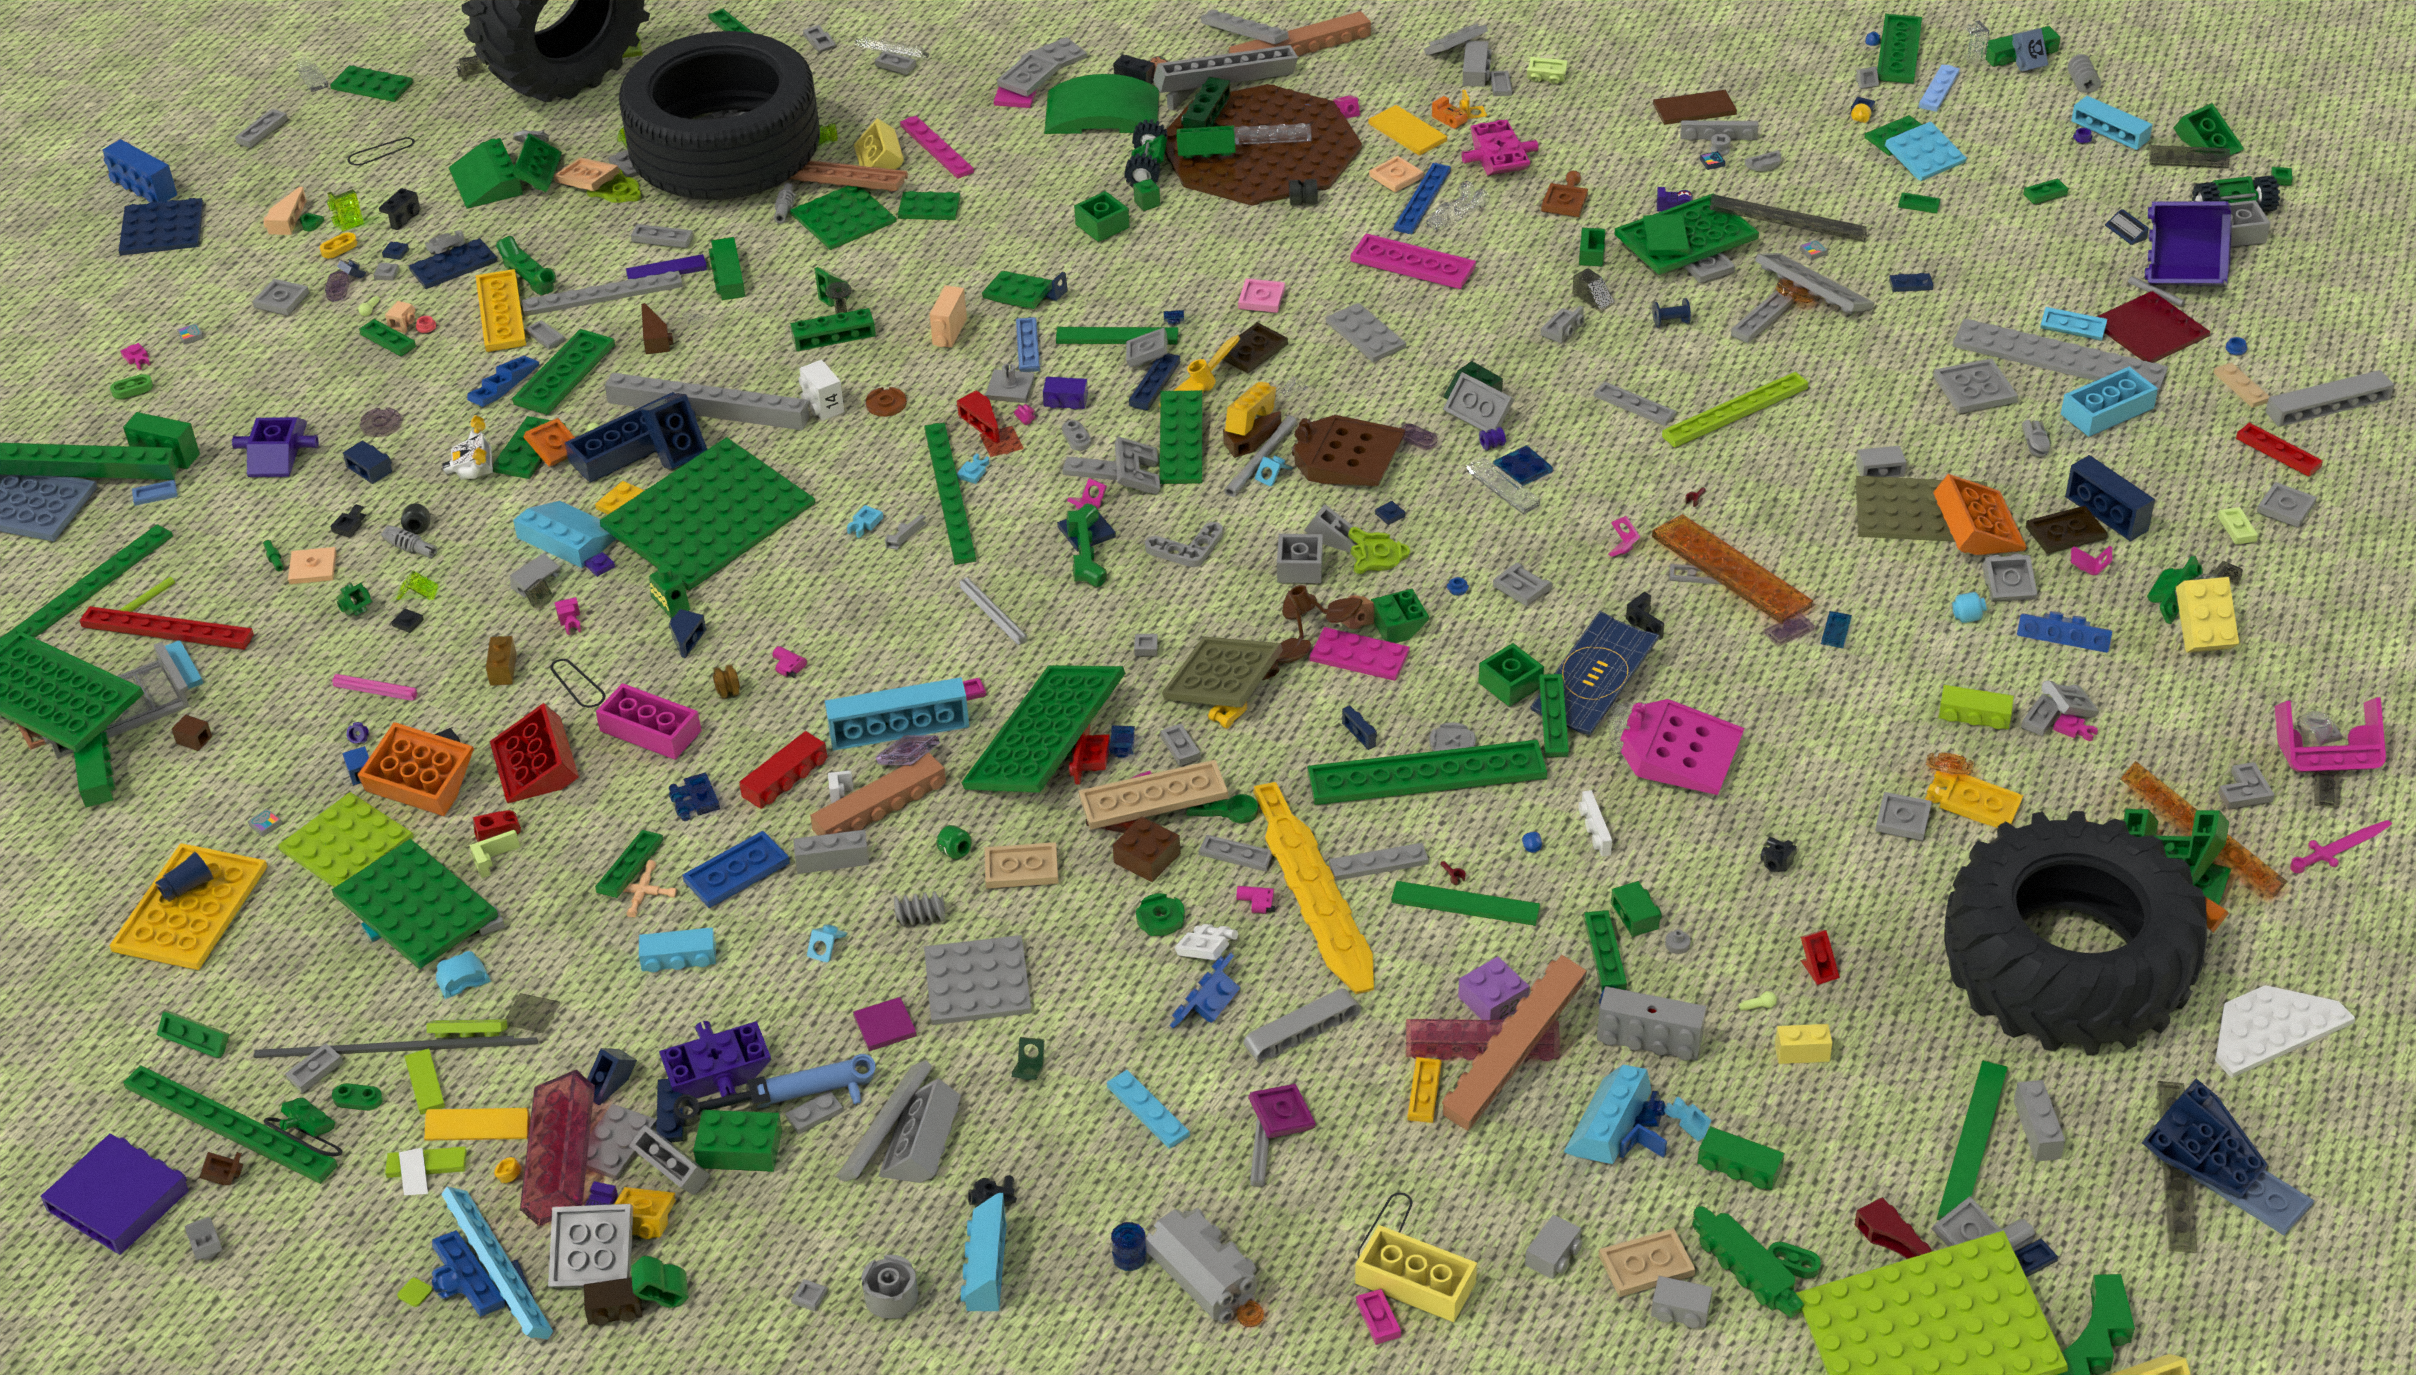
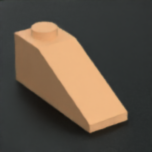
M298 187L270 208L267 216L264 217V227L267 228L268 234H292L307 201L303 187Z

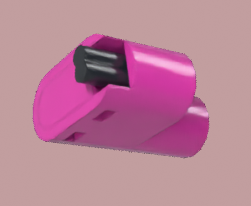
M777 646L773 651V658L779 660L775 671L785 677L789 675L796 678V674L807 665L806 658L781 646Z
M1237 886L1236 899L1252 901V913L1266 914V912H1275V906H1272L1274 888Z

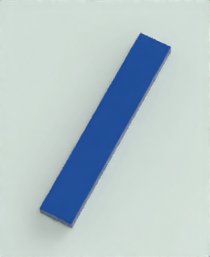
M1432 163L1395 223L1394 231L1413 234L1449 175L1451 166Z

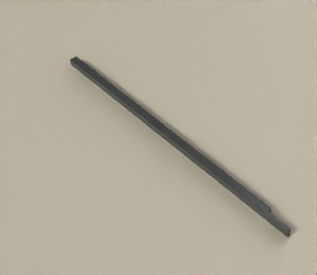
M513 1035L332 1045L330 1047L338 1054L420 1051L428 1048L429 1050L529 1045L538 1044L537 1037L514 1038ZM321 1046L254 1050L253 1056L254 1058L309 1056Z

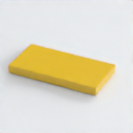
M1394 105L1368 119L1369 125L1419 156L1447 141L1445 134L1398 105Z

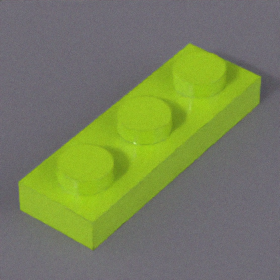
M507 1019L432 1020L426 1023L427 1033H435V1037H450V1033H459L460 1037H473L477 1032H484L485 1037L500 1036V1032L507 1029Z

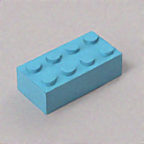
M2129 366L2064 394L2061 415L2090 437L2154 409L2158 388Z

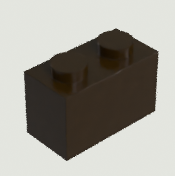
M632 1277L584 1284V1310L588 1325L603 1326L608 1322L619 1320L631 1322L635 1318L643 1317L642 1299L633 1293Z

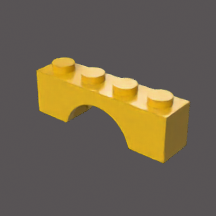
M1258 382L1228 406L1225 431L1244 436L1251 431L1256 414L1265 416L1273 411L1276 387L1269 386L1270 384L1267 382Z

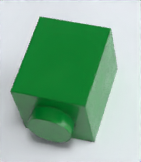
M1151 179L1133 184L1134 202L1143 212L1160 206V188Z

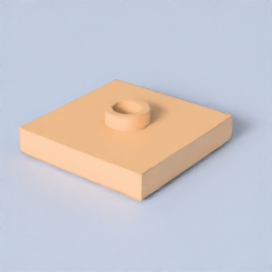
M1396 156L1369 170V176L1396 193L1424 178V172L1401 157Z
M336 548L291 551L288 575L289 584L333 580Z

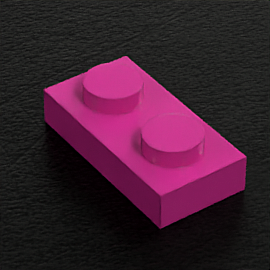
M1382 1289L1356 1296V1304L1375 1345L1401 1337V1329Z

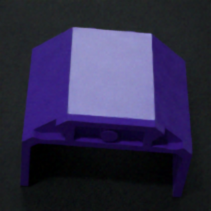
M2152 202V207H2148V219H2151L2153 229L2149 230V242H2152V250H2148V262H2151V264H2149V268H2145V280H2148V283L2151 285L2227 287L2232 240L2231 205L2229 202Z

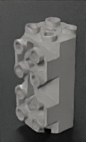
M1195 1208L1192 1211L1184 1210V1213L1174 1209L1156 1222L1154 1227L1157 1231L1154 1235L1149 1233L1146 1237L1147 1253L1213 1320H1219L1222 1324H1226L1233 1318L1235 1313L1241 1309H1249L1255 1302L1253 1295L1257 1288L1256 1278L1253 1274L1256 1272L1254 1263L1249 1258L1245 1259L1232 1241L1221 1244V1231L1216 1225H1211L1205 1219L1204 1214L1199 1208Z

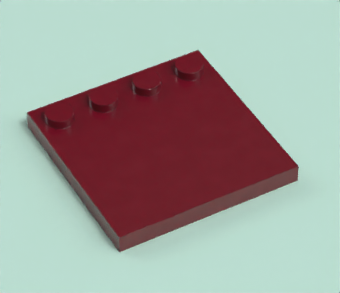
M2150 291L2096 316L2107 319L2104 331L2106 335L2142 361L2155 363L2209 337L2211 332L2154 291Z

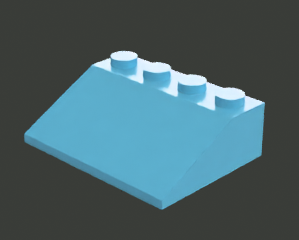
M562 501L527 508L513 520L518 539L580 568L585 566L584 561L601 553L617 539L600 527L601 519Z

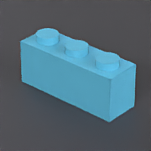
M713 927L639 935L641 970L657 972L662 969L672 968L680 970L684 967H706L716 964V941Z

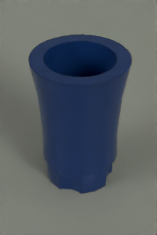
M193 852L185 861L163 875V878L156 881L155 884L162 896L169 902L175 897L178 898L214 878L202 858L196 852Z

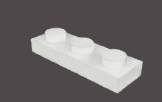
M1592 790L1583 791L1582 802H1579L1580 815L1586 817L1585 825L1587 832H1592L1593 834L1592 843L1594 849H1599L1602 857L1611 855L1612 848L1611 836Z

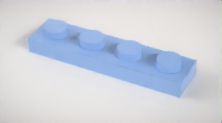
M1942 64L1920 100L1918 108L1937 112L1956 80L1960 68Z

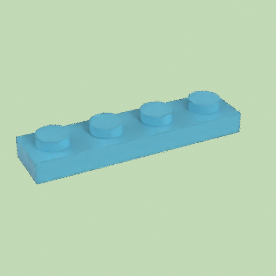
M1128 1070L1107 1082V1088L1169 1149L1190 1136V1131Z

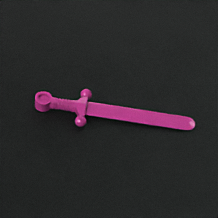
M2385 820L2368 826L2324 847L2318 845L2317 841L2311 840L2308 846L2314 849L2315 852L2303 858L2294 857L2291 861L2290 869L2294 873H2303L2305 867L2320 860L2328 862L2331 867H2337L2339 861L2332 856L2375 837L2391 826L2392 822Z

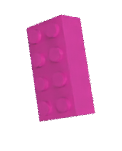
M624 683L596 710L599 730L601 732L674 760L679 757L701 732L698 711Z

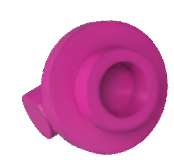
M1019 404L1018 409L1014 411V415L1024 425L1030 424L1032 419L1036 418L1033 414L1035 410L1027 404H1024V406Z

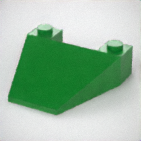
M2125 809L2123 819L2126 822L2129 834L2135 837L2153 835L2162 840L2167 858L2184 860L2190 867L2193 886H2195L2226 845L2230 823L2220 810H2196L2192 836H2158L2156 834L2159 821L2149 809Z

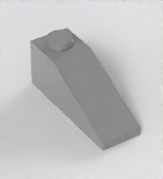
M1325 504L1304 530L1308 534H1323L1324 545L1349 553L1352 546L1358 545L1348 536L1350 528L1354 526Z

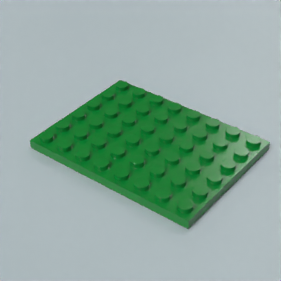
M726 437L600 520V527L658 568L663 564L670 565L671 570L683 581L685 589L690 591L816 502L814 497Z

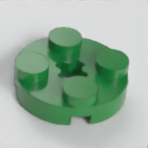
M1164 893L1152 894L1145 897L1141 901V905L1136 909L1137 924L1149 936L1169 935L1183 927L1185 909L1183 903L1176 897L1172 899L1168 898L1167 894ZM1161 912L1164 916H1157V913Z

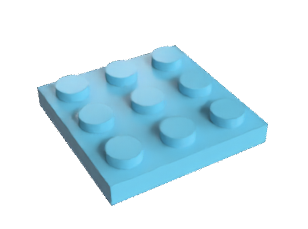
M1932 122L1894 136L1885 142V146L1920 181L1965 163L1967 159Z

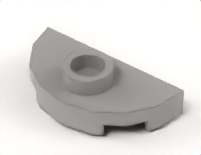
M1777 150L1747 158L1744 165L1755 171H1770L1780 165L1781 153Z

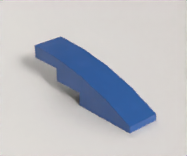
M523 355L496 366V374L482 379V387L468 392L467 400L482 407L498 400L539 366V361Z

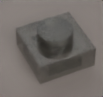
M537 579L524 591L532 607L536 609L542 608L554 597L544 579Z

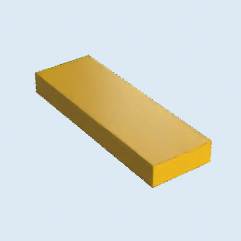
M1416 1057L1407 1120L1433 1123L1442 1060Z

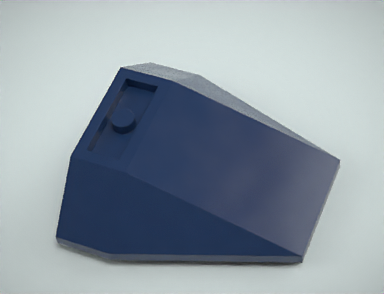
M2197 1078L2171 1105L2142 1140V1144L2162 1161L2239 1199L2268 1165L2219 1097Z

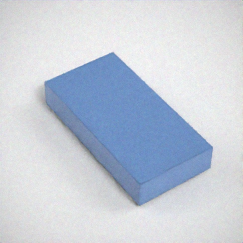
M175 480L132 489L135 506L178 497Z

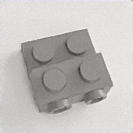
M2013 554L2007 557L1993 555L1985 558L1982 568L1985 584L1989 587L1991 602L2036 599L2037 589L2030 555Z

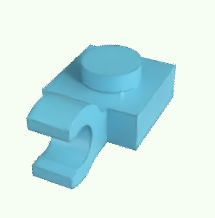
M1679 1097L1675 1098L1673 1106L1667 1103L1664 1109L1665 1113L1672 1118L1681 1119L1679 1126L1696 1141H1700L1705 1137L1711 1123L1709 1117L1694 1104L1687 1106L1684 1100Z

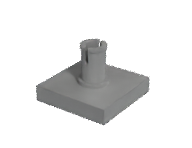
M1009 363L1004 364L1002 370L994 369L985 396L989 400L1026 403L1035 378L1034 373L1015 371L1013 364L1010 365L1011 370H1009Z

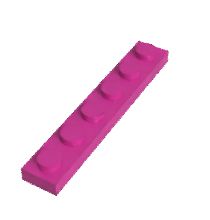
M916 115L900 121V127L957 179L974 173V168Z

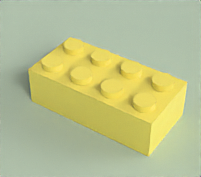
M1381 1225L1377 1226L1355 1264V1284L1373 1291L1382 1289L1384 1295L1451 1322H1455L1476 1284L1477 1262Z

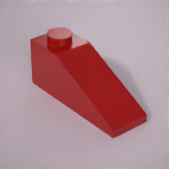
M975 390L958 399V416L996 445L999 444L998 425L989 398Z

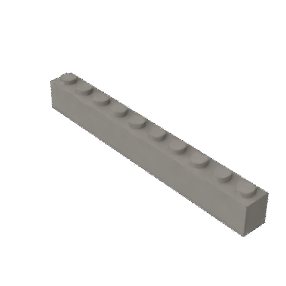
M612 373L605 384L607 401L611 404L642 407L674 392L675 394H687L696 416L803 430L810 418L808 403L805 399L621 373Z

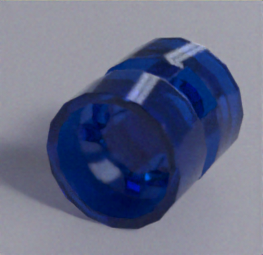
M1124 1222L1117 1225L1111 1233L1112 1259L1115 1266L1124 1271L1140 1269L1147 1260L1146 1234L1144 1229L1139 1224L1133 1222Z

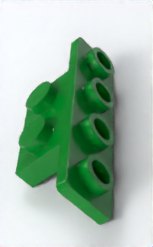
M2191 556L2184 568H2168L2163 570L2147 595L2150 602H2162L2159 608L2167 624H2172L2179 613L2176 586L2183 581L2199 580L2203 574L2202 565L2198 562L2196 556Z

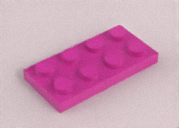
M1324 627L1309 657L1312 662L1396 681L1410 652V647Z

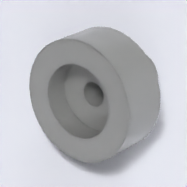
M1682 930L1672 931L1666 936L1665 946L1671 953L1683 954L1690 948V937Z

